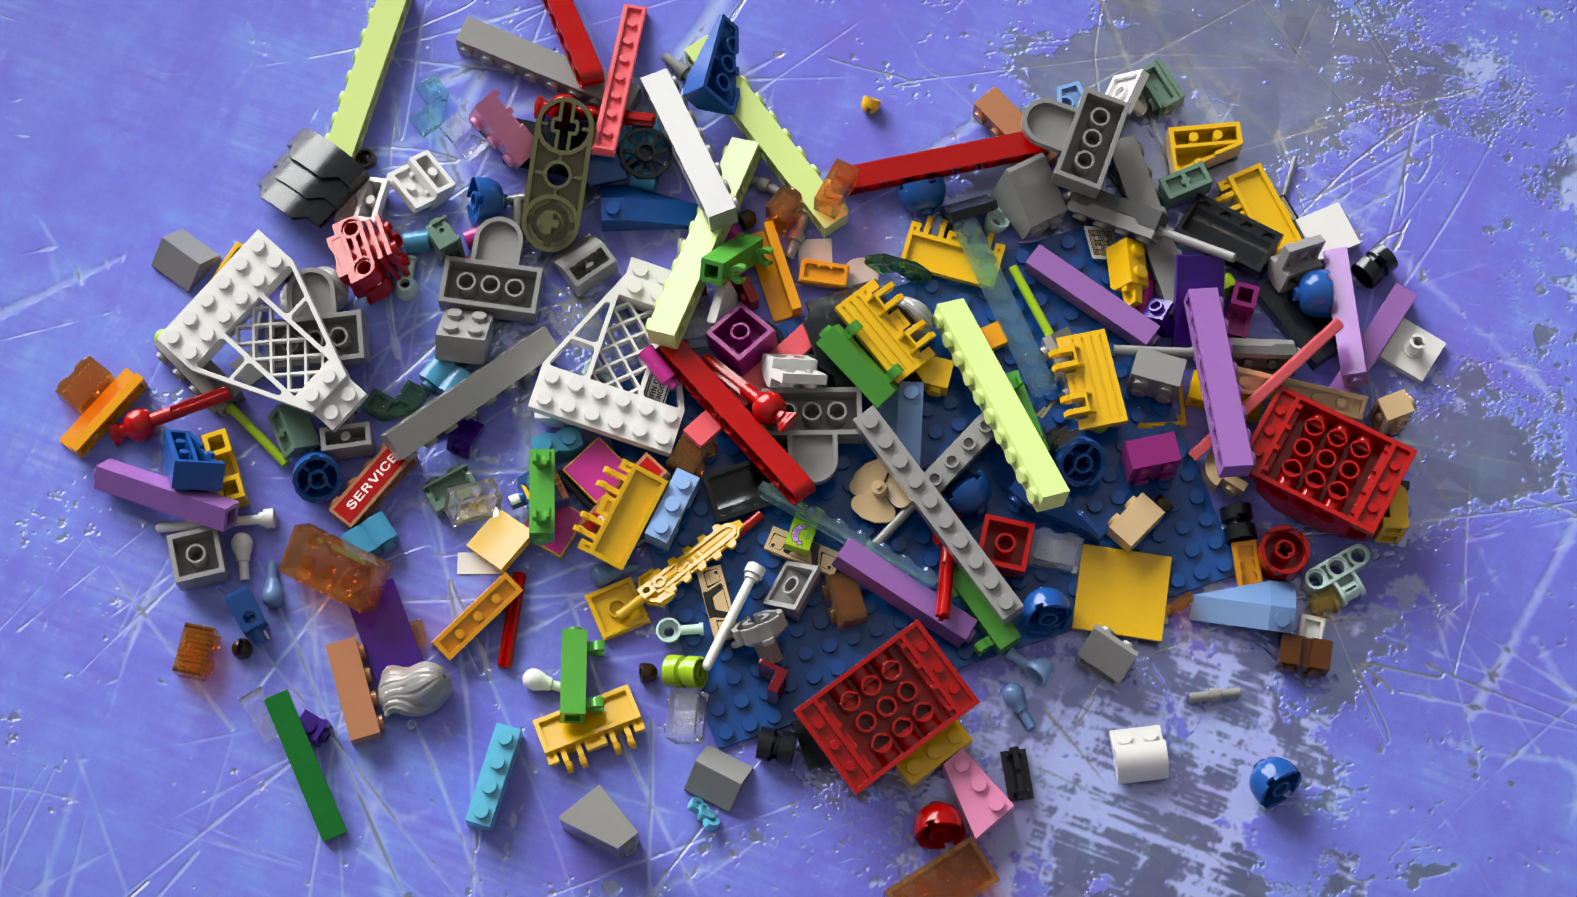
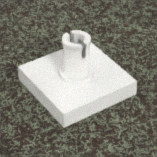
M1141 69L1115 75L1105 94L1131 103L1127 115L1133 112L1137 117H1141L1147 111L1148 105L1138 98L1150 74Z
M1403 318L1378 360L1416 383L1421 384L1446 345V342Z

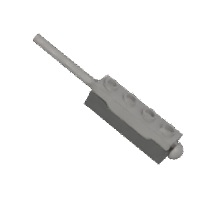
M1071 190L1063 195L1068 211L1073 214L1072 218L1085 223L1086 219L1093 221V225L1100 229L1113 228L1115 229L1114 233L1123 237H1128L1129 234L1136 236V241L1146 245H1150V242L1159 245L1161 238H1166L1232 263L1236 260L1237 254L1167 229L1166 226L1170 217L1160 210L1100 190L1096 199Z
M1228 338L1233 344L1232 360L1236 362L1238 367L1269 374L1277 372L1301 350L1296 348L1293 340ZM1113 345L1112 349L1113 355H1136L1138 347L1175 357L1193 358L1195 362L1193 347Z
M983 412L924 472L942 496L996 441L990 425L984 420ZM912 503L903 508L866 548L875 553L916 510Z

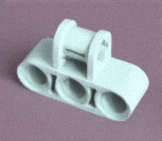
M1362 544L1352 545L1307 571L1301 582V588L1304 593L1309 596H1316L1330 589L1338 603L1343 607L1347 606L1348 602L1357 596L1362 597L1366 595L1365 587L1356 573L1360 572L1370 559L1368 548ZM1351 554L1359 555L1362 562H1355ZM1330 566H1337L1341 570V574H1334L1330 570ZM1309 578H1316L1320 582V586L1311 585Z

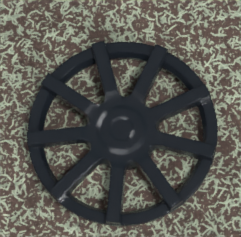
M641 127L631 130L623 137L618 148V155L622 168L630 175L636 177V179H656L669 168L672 161V148L668 139L662 133L652 128ZM646 131L657 135L651 144L647 142ZM642 132L641 144H638L632 137L633 134ZM662 138L667 147L655 150V144ZM627 139L636 147L635 150L623 148ZM668 152L667 162L656 157V154ZM623 153L633 154L635 157L625 162ZM639 161L638 171L635 172L629 166ZM652 161L664 167L660 171L656 172L652 165ZM644 164L648 165L651 174H641Z

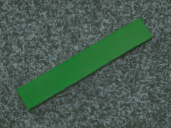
M288 689L263 699L322 841L325 842L348 832Z

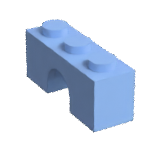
M676 469L644 532L645 542L667 552L669 551L679 531L681 518L687 507H691L701 487L699 477L682 469Z

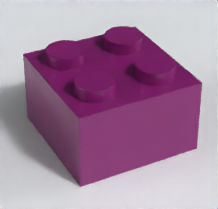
M742 302L705 332L709 349L742 377L762 360L763 353H770L778 346L775 329Z
M1174 432L1125 441L1120 455L1127 485L1134 484L1135 486L1145 485L1149 483V480L1159 479V481H1166L1173 478L1182 460Z

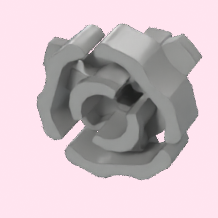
M781 609L755 613L753 615L755 622H752L750 617H746L737 622L731 629L734 641L731 643L732 648L744 645L747 647L754 646L759 660L762 658L773 664L783 659L775 638L789 624Z

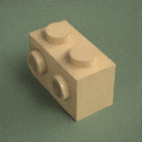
M1405 389L1377 399L1368 414L1374 429L1384 435L1390 432L1392 435L1402 432L1415 412V402L1411 395H1407Z
M1143 492L1137 498L1132 496L1124 505L1126 510L1121 515L1116 513L1107 523L1109 527L1106 534L1128 554L1162 520L1165 514Z

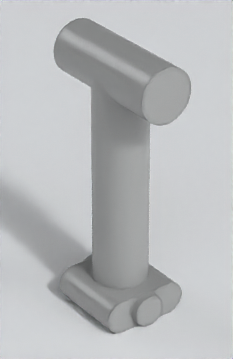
M525 193L507 195L508 205L513 204L512 220L522 228Z

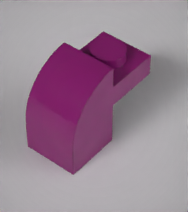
M1239 281L1235 282L1225 318L1228 320L1227 336L1229 338H1247L1251 317L1257 302L1259 286Z

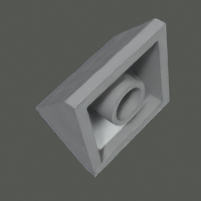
M180 229L162 237L151 265L190 293L217 262L220 255L184 229Z
M786 560L763 604L773 610L781 609L785 616L798 622L821 580V568L819 566Z
M708 744L696 759L684 790L730 813L753 767Z

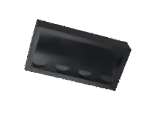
M1201 193L1197 194L1174 229L1178 233L1236 253L1237 257L1234 263L1225 260V264L1257 281L1263 276L1268 267L1269 257L1275 255L1284 237V234Z
M1269 280L1260 286L1256 303L1287 340H1293L1296 348L1302 349L1333 319L1331 317L1312 318L1305 315L1299 309L1298 302L1293 301V289L1278 293ZM1334 335L1306 361L1312 371L1338 354L1336 336Z
M788 447L783 448L788 453ZM751 460L701 476L717 523L787 500Z

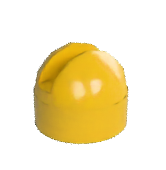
M864 95L861 108L864 113H866L867 108H870V115L878 112L882 101Z

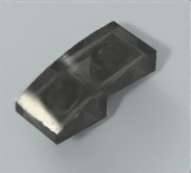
M1067 425L1061 429L1056 426L1046 433L1047 437L1045 439L1049 449L1057 452L1079 439L1081 434L1077 428L1070 431Z

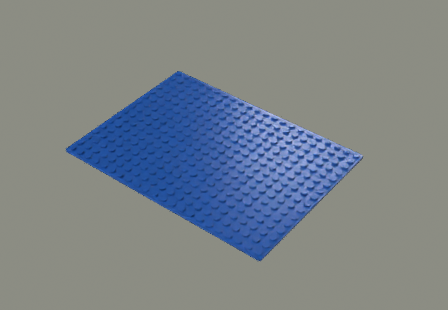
M1084 226L1005 251L993 291L930 275L896 286L890 293L885 295L888 302L900 293L905 297L914 298L925 304L932 316L937 304L964 298L980 328L998 321L1008 341V345L994 350L993 353L1005 374L1015 370L1019 371L1035 414L1050 402L1056 401L1043 419L1037 416L1050 449L1049 454L1055 465L1057 451L1061 445L1068 439L1076 436H1087L1093 439L1106 452V471L1096 483L1090 486L1086 484L1074 487L1065 481L1070 490L1068 496L1072 499L1071 502L1076 512L1078 510L1083 511L1104 533L1099 544L1030 515L1021 508H1015L1009 502L1007 495L1009 488L1016 480V474L1011 464L1006 461L1002 447L996 441L955 483L957 484L970 474L976 477L979 475L976 471L978 469L983 470L991 483L992 494L986 503L988 508L978 516L972 513L960 520L978 545L985 514L1035 524L1024 579L1002 575L1022 603L1032 591L1039 587L1055 588L1067 596L1074 614L1082 545L1088 544L1123 550L1106 534L1109 527L1107 523L1116 513L1121 515L1126 510L1124 505L1132 496L1137 498L1142 492L1152 501L1161 493L1174 507L1173 510L1163 516L1162 520L1132 550L1172 557L1167 599L1235 576L1231 549L1225 543L1222 527L1196 463L1188 454L1190 448L1181 426L1171 423L1178 421L1172 404L1170 402L1167 404L1157 402L1155 398L1149 396L1138 397L1131 394V391L1126 390L1136 355H1113L1112 349L1113 345L1131 344L1024 272L1025 262L1040 244L1123 300L1121 292L1110 288L1107 259L1092 258ZM1011 266H1018L1054 333L1068 326L1073 335L1105 328L1128 417L1127 424L1108 427L1103 433H1095L1090 430L1079 431L1075 418H1064L1063 413L1073 409L1071 404L1062 405L1060 402L1062 397L1061 390L1063 389L1060 383H1056L1052 378L1050 372L1052 368L1048 361L1045 362L1039 352L1042 338L1045 335L1009 271ZM807 315L775 326L781 331L784 339H786L804 322ZM932 326L931 331L937 336L919 350L920 353L927 347H930L936 354L935 357L952 360V355L948 348L943 345L940 333ZM776 333L777 341H780L779 336ZM709 347L694 351L700 358L703 354L707 355L708 352L711 353L718 360L724 363L727 367H729L740 377H742L725 361H723L719 356H717L713 351H711ZM955 365L953 366L947 396L934 397L923 391L920 468L923 472L982 413L979 405H976L971 390L965 385L959 368ZM644 373L635 376L639 385H641ZM649 374V377H648V380H647V383H646V386H645V389H644V393H643V394H645L646 387H647V384H648V381H649V378H650V374ZM912 374L905 380H903L909 382H916ZM828 375L827 384L817 385V387H835L832 377ZM630 379L620 383L623 390L630 391L635 389ZM683 385L685 411L670 457L610 438L615 453L622 460L624 458L636 464L647 452L672 477L676 469L679 468L700 478L701 487L691 507H687L679 524V531L669 551L667 552L646 542L655 569L659 568L661 570L669 565L668 559L672 557L679 558L684 554L683 548L695 546L699 543L697 538L702 534L705 536L713 532L712 526L717 524L701 476L750 460L724 430L701 450L683 434V430L705 411ZM669 389L665 404L677 407L676 389L673 391ZM862 393L863 413L873 406V403ZM751 404L747 410L753 415ZM1141 422H1168L1164 426L1138 429V424ZM1174 432L1182 459L1176 475H1173V478L1166 481L1154 479L1141 486L1127 485L1120 459L1125 441ZM863 438L862 444H838L836 472L827 482L815 485V492L796 505H792L788 500L758 509L763 514L764 519L737 540V546L733 550L728 548L722 553L723 557L718 561L712 559L706 563L707 567L721 564L731 605L745 580L744 569L747 563L752 561L766 569L762 580L753 585L736 619V623L746 617H750L752 622H755L753 617L755 613L773 610L764 605L763 602L786 559L764 551V546L773 526L789 532L798 506L822 513L813 542L838 552L849 537L867 547L889 524L872 523L864 520L851 507V501L855 495L851 493L849 485L853 476L864 464L878 459ZM666 489L663 491V493H662V495H661V497H660V499H659V501H658V503H657V505H656L654 511L652 512V514H651V516H650V518H649V520H648V522H647V524H646V526H645V528H644V530H643V534H644V532H645L647 526L649 525V523H650V521H651V519H652V517H653V515H654V513H655V511H656V509H657V507H658V505H659V503H660V501H661V499H662V497H663V495H664ZM949 491L945 494L947 498L951 495ZM891 503V505L894 507V509H895V511H896V515H897L902 509L895 507V506ZM758 510L719 522V524L723 525L737 520L743 523ZM915 510L879 547L875 554L937 593L941 550L933 542V531L918 511ZM838 569L834 578L821 574V580L798 622L785 616L789 625L775 638L783 659L774 664L788 671V684L777 706L768 702L767 689L771 680L758 674L759 657L755 647L744 645L732 648L731 643L734 639L724 642L712 668L709 670L706 685L700 690L697 689L716 746L723 749L758 737L762 726L776 730L791 726L792 722L799 720L793 713L796 708L913 623L915 619ZM695 572L691 575L692 580L688 584L681 582L676 586L678 591L675 592L676 596L668 603L672 618L676 619L680 625L703 623L704 635H680L679 639L686 657L702 656L705 658L714 642V637L697 573ZM958 599L952 602V604L966 612ZM1021 614L1011 620L1021 635L1020 642L1013 646L1016 650L1076 630L1072 629L1071 622L1062 630L1060 626L1054 628L1052 634L1037 635L1030 633L1027 627H1024ZM976 624L973 627L976 633L969 643L964 642L959 648L924 626L956 670L998 656L993 648H990L981 656H978L974 651V644L985 638Z

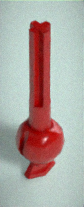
M558 94L552 100L560 97L575 98L568 94ZM538 95L534 105L535 119H537L540 110L549 102L540 95ZM567 104L564 123H558L557 125L561 127L572 125L570 123L572 104ZM560 106L553 108L548 115L551 120L553 117L559 116ZM586 106L591 111L595 121H598L601 107ZM578 107L577 119L588 120L585 112ZM625 110L623 124L654 128L656 114Z
M708 352L707 355L703 354L701 356L702 361L721 381L752 404V413L760 423L766 426L777 424L781 434L793 426L798 414L796 412H786L785 400L778 393L773 391L761 393Z
M226 385L152 413L145 408H135L127 413L123 424H107L110 437L117 447L126 437L136 442L147 441L153 437L157 426L233 399L232 390Z
M957 515V517H958L960 520L964 517V516H961V515ZM933 533V542L941 550L935 617H938L939 621H943L944 619H950L955 561Z

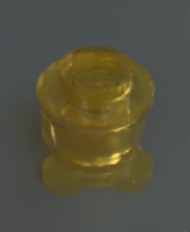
M1333 586L1329 587V590L1320 594L1312 593L1311 599H1309V607L1313 614L1316 613L1317 616L1321 617L1323 613L1332 611L1333 614H1336L1341 609Z

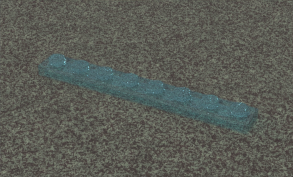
M976 216L954 223L952 228L1008 341V346L1034 400L1056 391L1058 387Z
M762 481L759 486L758 494L760 498L843 544L851 537L932 591H935L939 578L930 568L918 567L910 557L903 554L899 556L893 553L888 545L881 542L877 544L871 541L870 536L860 530H857V532L851 530L843 520L838 518L833 520L826 516L827 513L817 506L812 508L804 504V500L796 505H792L771 482L768 484Z

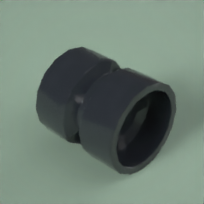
M1377 243L1367 251L1366 256L1360 257L1352 264L1351 269L1356 279L1362 285L1373 289L1383 280L1384 276H1388L1398 267V261L1391 250L1383 244Z
M1232 503L1219 509L1221 523L1226 526L1223 529L1227 545L1231 546L1230 543L1258 538L1256 526L1251 522L1254 516L1250 503Z
M762 726L755 759L770 761L774 758L779 764L791 766L797 733L783 730L779 734L774 728Z

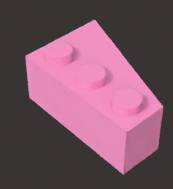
M495 88L474 106L469 114L471 118L470 123L476 130H482L486 134V140L492 148H498L503 153L502 158L508 166H514L518 169L531 158L534 137L523 123L520 124L512 115L513 109L510 106L505 107L497 98L500 93Z
M963 748L943 764L942 773L961 812L972 842L975 844L1012 812L1014 804Z

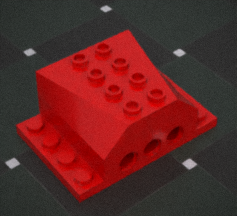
M1280 385L1251 437L1250 448L1255 453L1256 464L1251 469L1248 477L1257 481L1255 491L1276 511L1322 533L1346 535L1350 527L1373 537L1416 456L1417 450Z
M917 619L796 708L793 713L854 795H857L980 703V701Z

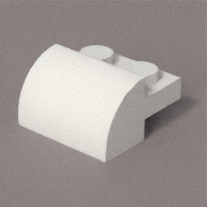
M429 150L409 158L406 165L387 173L386 176L393 189L414 214L428 207L431 210L435 209L452 194L456 187V183Z
M370 177L336 212L335 223L348 217H356L367 229L368 226L365 220L369 218L377 226L374 216L382 215L391 187L390 181L384 178Z
M763 353L762 374L766 385L770 388H817V385L827 384L828 375L818 371V360L807 355Z
M1160 725L1109 731V740L1114 757L1113 765L1118 784L1169 778L1166 741L1163 740Z

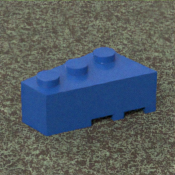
M164 431L161 458L171 489L181 492L188 491L189 489L222 491L226 463L222 460H215V453L204 450V443L190 431Z

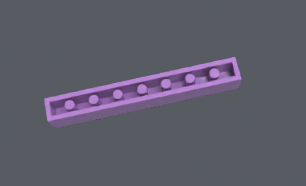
M1218 287L1188 289L1184 299V306L1218 477L1248 476L1256 464V456L1250 448V429H1246V408L1241 404L1242 388L1240 384H1237V364L1233 362L1231 356L1233 344L1231 340H1228L1227 336L1228 320L1223 317V297H1219Z

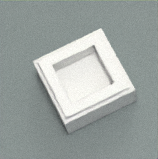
M1301 613L1297 635L1307 639H1323L1326 618Z

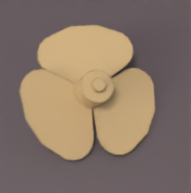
M879 459L864 464L853 476L849 485L851 493L855 495L851 501V507L864 520L872 523H890L896 516V511L891 503L895 507L902 509L906 508L911 502L889 474L887 477L888 471Z

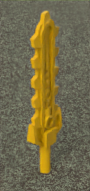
M737 520L723 525L715 524L712 526L713 532L711 534L699 536L697 538L699 543L693 547L686 546L683 548L684 554L679 558L672 557L668 559L669 565L663 570L659 568L654 570L652 568L639 576L637 589L639 595L615 612L622 621L644 603L648 606L652 605L663 608L676 596L675 592L678 591L677 585L681 582L688 584L692 580L691 575L697 570L704 572L708 568L706 563L712 559L718 561L723 557L722 551L726 548L733 550L737 546L736 540L744 528L743 523Z

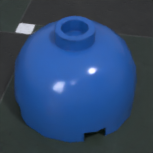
M478 176L470 179L467 190V197H471V206L467 205L470 223L481 225L487 219L500 217L503 209H506L508 206V196L503 193L500 184L488 177Z
M944 177L897 186L898 194L904 207L911 212H919L920 216L934 214V208L941 206L945 201L946 184Z
M1328 269L1311 270L1305 273L1299 279L1298 286L1293 287V301H1297L1299 309L1309 317L1329 318L1331 316V313H1327V309L1333 308L1334 291L1333 280L1327 279L1326 274H1331Z
M1076 436L1068 439L1061 445L1056 455V466L1068 484L1074 487L1086 484L1090 486L1101 479L1106 471V452L1093 439L1087 436Z
M312 452L306 454L297 461L293 468L292 483L295 492L303 500L310 503L329 501L338 494L342 487L343 480L340 466L332 456L326 453Z
M982 469L976 470L979 474L976 477L970 474L950 488L948 491L951 495L948 498L945 495L942 496L955 514L967 516L974 513L975 516H978L988 508L986 503L991 498L992 487Z
M1039 587L1024 599V612L1021 613L1024 627L1026 626L1030 633L1037 635L1052 634L1054 628L1060 626L1062 630L1072 622L1073 612L1067 596L1058 589Z
M1271 757L1266 760L1261 759L1253 767L1254 770L1250 776L1249 786L1255 799L1265 808H1270L1287 799L1283 795L1289 790L1294 792L1297 789L1302 775L1290 761L1284 758Z

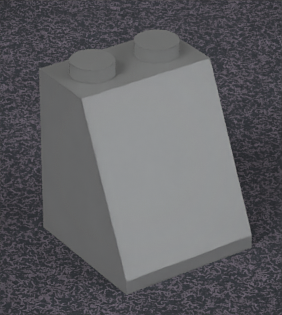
M1043 152L1006 169L990 195L997 200L998 207L1023 240L1031 236L1036 238L1045 229L1058 227L1063 222L1062 218L1068 210L1058 185L1050 183L1053 173Z
M600 784L559 816L561 826L566 832L618 858L624 855L629 857L639 848L640 837L638 831Z

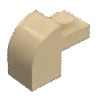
M1213 448L1211 449L1202 468L1204 484L1212 493L1220 486L1227 495L1231 497L1236 496L1240 499L1249 483L1239 477L1219 478Z

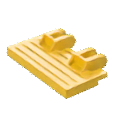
M1261 162L1229 175L1226 179L1216 183L1221 193L1229 189L1231 191L1213 200L1221 204L1234 201L1235 205L1229 208L1284 234L1275 255L1280 254L1281 248L1287 243L1302 240Z
M928 215L923 232H920L922 223L912 220L900 259V267L990 291L994 290L1006 245L996 243L994 251L991 250L995 233L989 232L984 249L976 247L981 234L979 228L974 229L969 245L967 244L969 235L949 230L947 239L944 238L948 220L943 219L940 223L938 236L929 234L934 223L933 216Z
M872 279L838 304L834 311L847 326L855 320H858L863 325V328L855 336L885 373L897 363L904 369L893 381L898 385L936 355L930 347H927L921 353L919 350L937 335L931 331L918 342L913 340L911 336L921 331L927 324L923 319L903 332L911 326L910 322L898 308L891 314L887 312L902 302L905 298L902 293L897 294L892 300L884 304L881 298L894 289L895 284L889 282L879 289L880 286Z
M1105 328L1056 338L1058 349L1050 350L1048 352L1049 358L1057 359L1071 356L1072 361L1057 363L1052 366V371L1054 373L1075 371L1065 374L1070 394L1062 396L1060 402L1062 405L1082 402L1084 406L1065 411L1063 413L1064 418L1072 419L1086 416L1085 419L1077 420L1079 431H1092L1127 424L1128 417Z
M624 458L618 468L628 473L627 476L608 466H605L603 469L607 476L622 482L619 490L603 480H597L595 484L616 497L613 498L606 493L604 494L595 512L604 517V521L588 512L581 511L580 513L582 519L599 526L597 533L594 534L581 525L574 524L572 528L573 531L593 541L591 543L581 538L577 546L578 549L620 571H623L669 482Z
M628 684L598 695L604 697L603 713L586 711L585 724L559 723L560 710L533 720L550 767L560 764L557 754L561 753L568 774L573 773L574 767L568 755L576 751L581 766L583 768L589 767L581 744H585L589 753L608 745L605 737L607 734L616 755L622 754V748L616 736L623 733L626 735L627 743L631 750L637 748L629 726H633L636 734L646 731V728Z

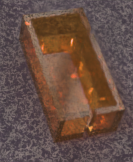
M311 523L294 525L278 571L360 613L375 611L383 589L379 587L386 584L393 564L333 534L327 535V531Z
M970 836L884 890L883 897H976V894L980 897L998 886L1000 878L974 838Z

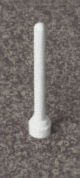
M275 508L263 509V512H259L258 515L238 516L237 524L234 526L259 524L260 527H265V529L276 528L277 517ZM187 520L158 523L155 529L159 533L187 531L206 526Z
M752 561L747 563L744 569L745 580L702 663L704 670L709 671L712 668L753 585L762 580L766 569L760 564Z

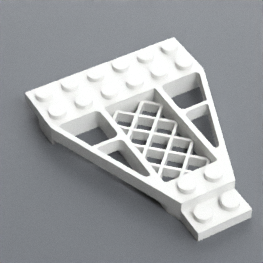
M258 229L157 339L194 373L317 416L332 431L336 432L369 395L351 380L297 267L298 265ZM293 271L304 294V298L291 312L284 313L268 297ZM265 302V303L268 304L269 306H261V305ZM307 305H309L326 341L325 347L317 343L295 322V318ZM269 311V323L257 324V312ZM274 311L285 321L274 322ZM252 316V324L243 325ZM275 327H286L287 338L275 339ZM292 327L303 337L292 338ZM269 328V340H258L257 329ZM252 329V341L240 342V330ZM234 334H235V342L231 339V337H232ZM226 342L244 357V362L229 378L202 369ZM304 342V354L292 355V343ZM309 342L321 353L309 354ZM275 344H287V355L275 356ZM269 345L270 357H258V346ZM252 346V357L241 347ZM321 358L320 370L309 371V359ZM304 359V371L292 372V360ZM275 361H287V372L275 373ZM270 362V373L259 363ZM250 367H255L281 390V394H272L238 382V379ZM304 376V387L292 389V377ZM275 378H287V389Z
M631 257L626 274L543 362L527 410L670 457L685 411L682 384L675 378L679 384L676 388L677 407L645 397L643 393L651 371L638 357V354L643 349L639 350L634 340L644 337L648 345H653L655 349L659 347L657 344L650 343L641 319L648 316L652 317L655 301L661 297L664 281L666 278L669 279L671 270ZM609 303L610 306L598 341L591 342L577 337L603 307ZM628 308L632 318L622 321L618 312ZM635 309H638V310H641V311H644V312L638 315L637 312L635 311ZM613 315L617 324L608 328L611 316ZM636 322L641 332L631 336L626 326ZM621 329L625 339L615 342L611 332ZM606 336L610 345L601 349L604 337ZM629 343L634 353L624 357L618 347ZM569 344L588 349L593 353L587 374L584 376L551 366V364ZM614 350L618 360L608 364L603 354ZM599 357L603 366L594 370L597 358ZM637 358L642 367L631 371L627 361ZM622 364L627 374L616 378L611 368ZM607 371L611 381L607 383L599 382L596 375ZM644 373L641 385H639L635 376ZM630 379L635 389L630 391L623 390L620 383Z

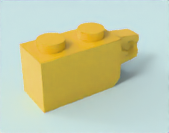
M1125 237L1106 248L1110 288L1121 292L1124 302L1135 308L1142 304V290L1149 287L1145 249L1143 243Z

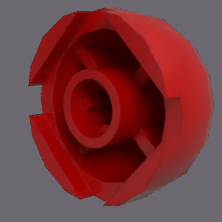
M933 801L917 812L913 822L915 841L918 840L919 846L927 849H944V844L952 841L954 846L960 843L966 835L961 813L953 805L941 801Z

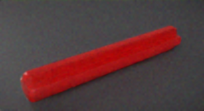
M519 571L512 573V579L523 591L507 605L498 658V667L501 669H511L526 580L525 573Z

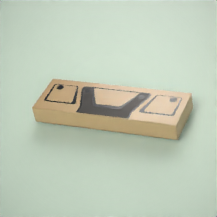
M773 526L764 546V551L788 561L819 566L821 574L834 578L837 569L831 564L839 553L838 551L812 542L808 556L786 550L784 545L789 532Z
M721 564L708 567L704 572L696 571L714 640L732 606ZM731 631L725 641L734 639Z

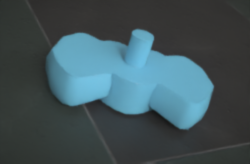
M692 798L687 805L688 810L696 814V820L698 822L702 821L706 830H716L720 824V819L716 817L714 811L704 803L702 798Z

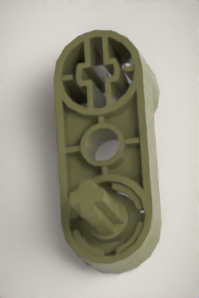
M560 97L547 102L540 110L535 124L522 212V231L532 246L544 252H559L568 248L577 239L581 228L596 123L591 111L581 101L570 97ZM567 104H572L570 123L576 125L575 132L568 131L566 150H560L563 131L557 129V124L564 123ZM560 106L559 116L553 117L551 123L546 122L545 119L553 108ZM578 107L585 112L589 120V128L581 127V122L576 120ZM544 126H551V132L556 134L554 147L548 143L544 135ZM581 131L588 133L585 141L579 147L572 149L574 137L578 138ZM561 164L567 168L569 177L564 184L556 186L550 182L548 173L552 166Z

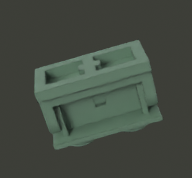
M1161 58L1142 68L1150 74L1141 92L1146 99L1145 103L1148 105L1150 112H1154L1157 118L1183 105L1185 94Z
M1203 161L1159 178L1160 200L1166 210L1195 199L1198 193L1203 195L1209 193L1213 180Z
M447 215L441 218L436 217L425 226L430 246L443 267L446 255L465 257L461 237L459 234L456 235L449 225Z
M278 404L268 415L284 460L312 453L321 445L319 436L311 422L310 414L285 404Z
M466 463L451 467L447 474L429 479L425 483L426 485L422 487L438 519L482 496L481 488Z

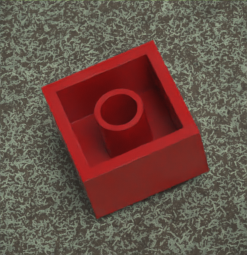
M985 514L979 546L1001 575L1024 579L1035 524Z

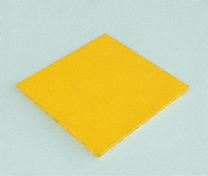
M1083 544L1072 629L1091 632L1095 625L1098 624L1101 627L1103 625L1107 626L1117 636L1162 642L1172 557L1131 551L1128 554L1121 549Z

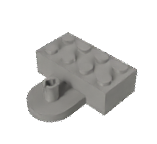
M1087 87L1084 88L1077 107L1050 98H1041L1030 103L1026 107L1021 119V128L1024 136L1032 144L1060 154L1050 183L1096 199L1101 190L1131 103Z
M506 217L487 219L476 230L471 258L446 255L438 296V304L441 311L444 312L445 308H459L474 312L483 311L493 314V318L537 324L545 282L543 268L520 265L524 239L521 228L516 222Z
M314 267L300 270L344 367L371 364L368 316L361 309L339 312L337 286L327 272ZM295 275L290 279L287 286L288 313L304 298ZM307 305L295 318V322L317 343L325 347L326 341L309 305ZM284 319L274 320V322H284V321H285ZM275 327V339L287 338L286 327ZM292 327V338L303 337ZM264 328L265 340H269V328ZM304 342L292 343V355L304 354ZM309 342V354L321 353ZM275 344V356L287 355V344ZM266 345V357H270L269 345ZM321 358L309 359V371L320 370ZM304 359L292 360V372L304 371ZM275 361V373H286L287 361ZM267 362V369H268L269 371H270V362Z
M858 387L762 388V392L773 391L778 393L785 400L786 412H796L798 414L793 426L783 434L779 432L777 424L772 426L762 424V426L780 445L788 446V454L812 479L814 485L827 482L835 474L838 465V444H862V437L855 429L853 419L862 414V392Z

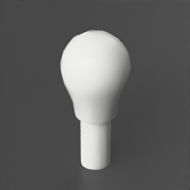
M240 532L231 539V548L236 557V562L239 564L240 581H249V561L253 549V540L249 534Z
M531 668L523 675V684L529 690H553L560 692V682L553 680L552 677L539 669Z

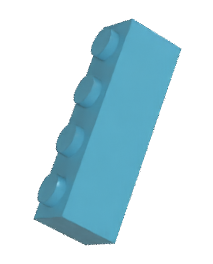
M496 723L465 818L468 826L493 833L522 743L523 733L521 729Z

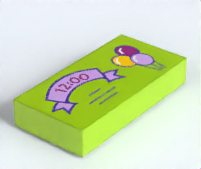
M798 506L784 549L808 556L822 513Z

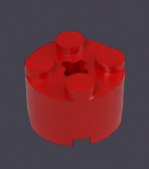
M1279 525L1271 528L1258 545L1257 555L1263 576L1268 580L1286 582L1296 578L1302 572L1310 556V544L1306 536L1288 525Z

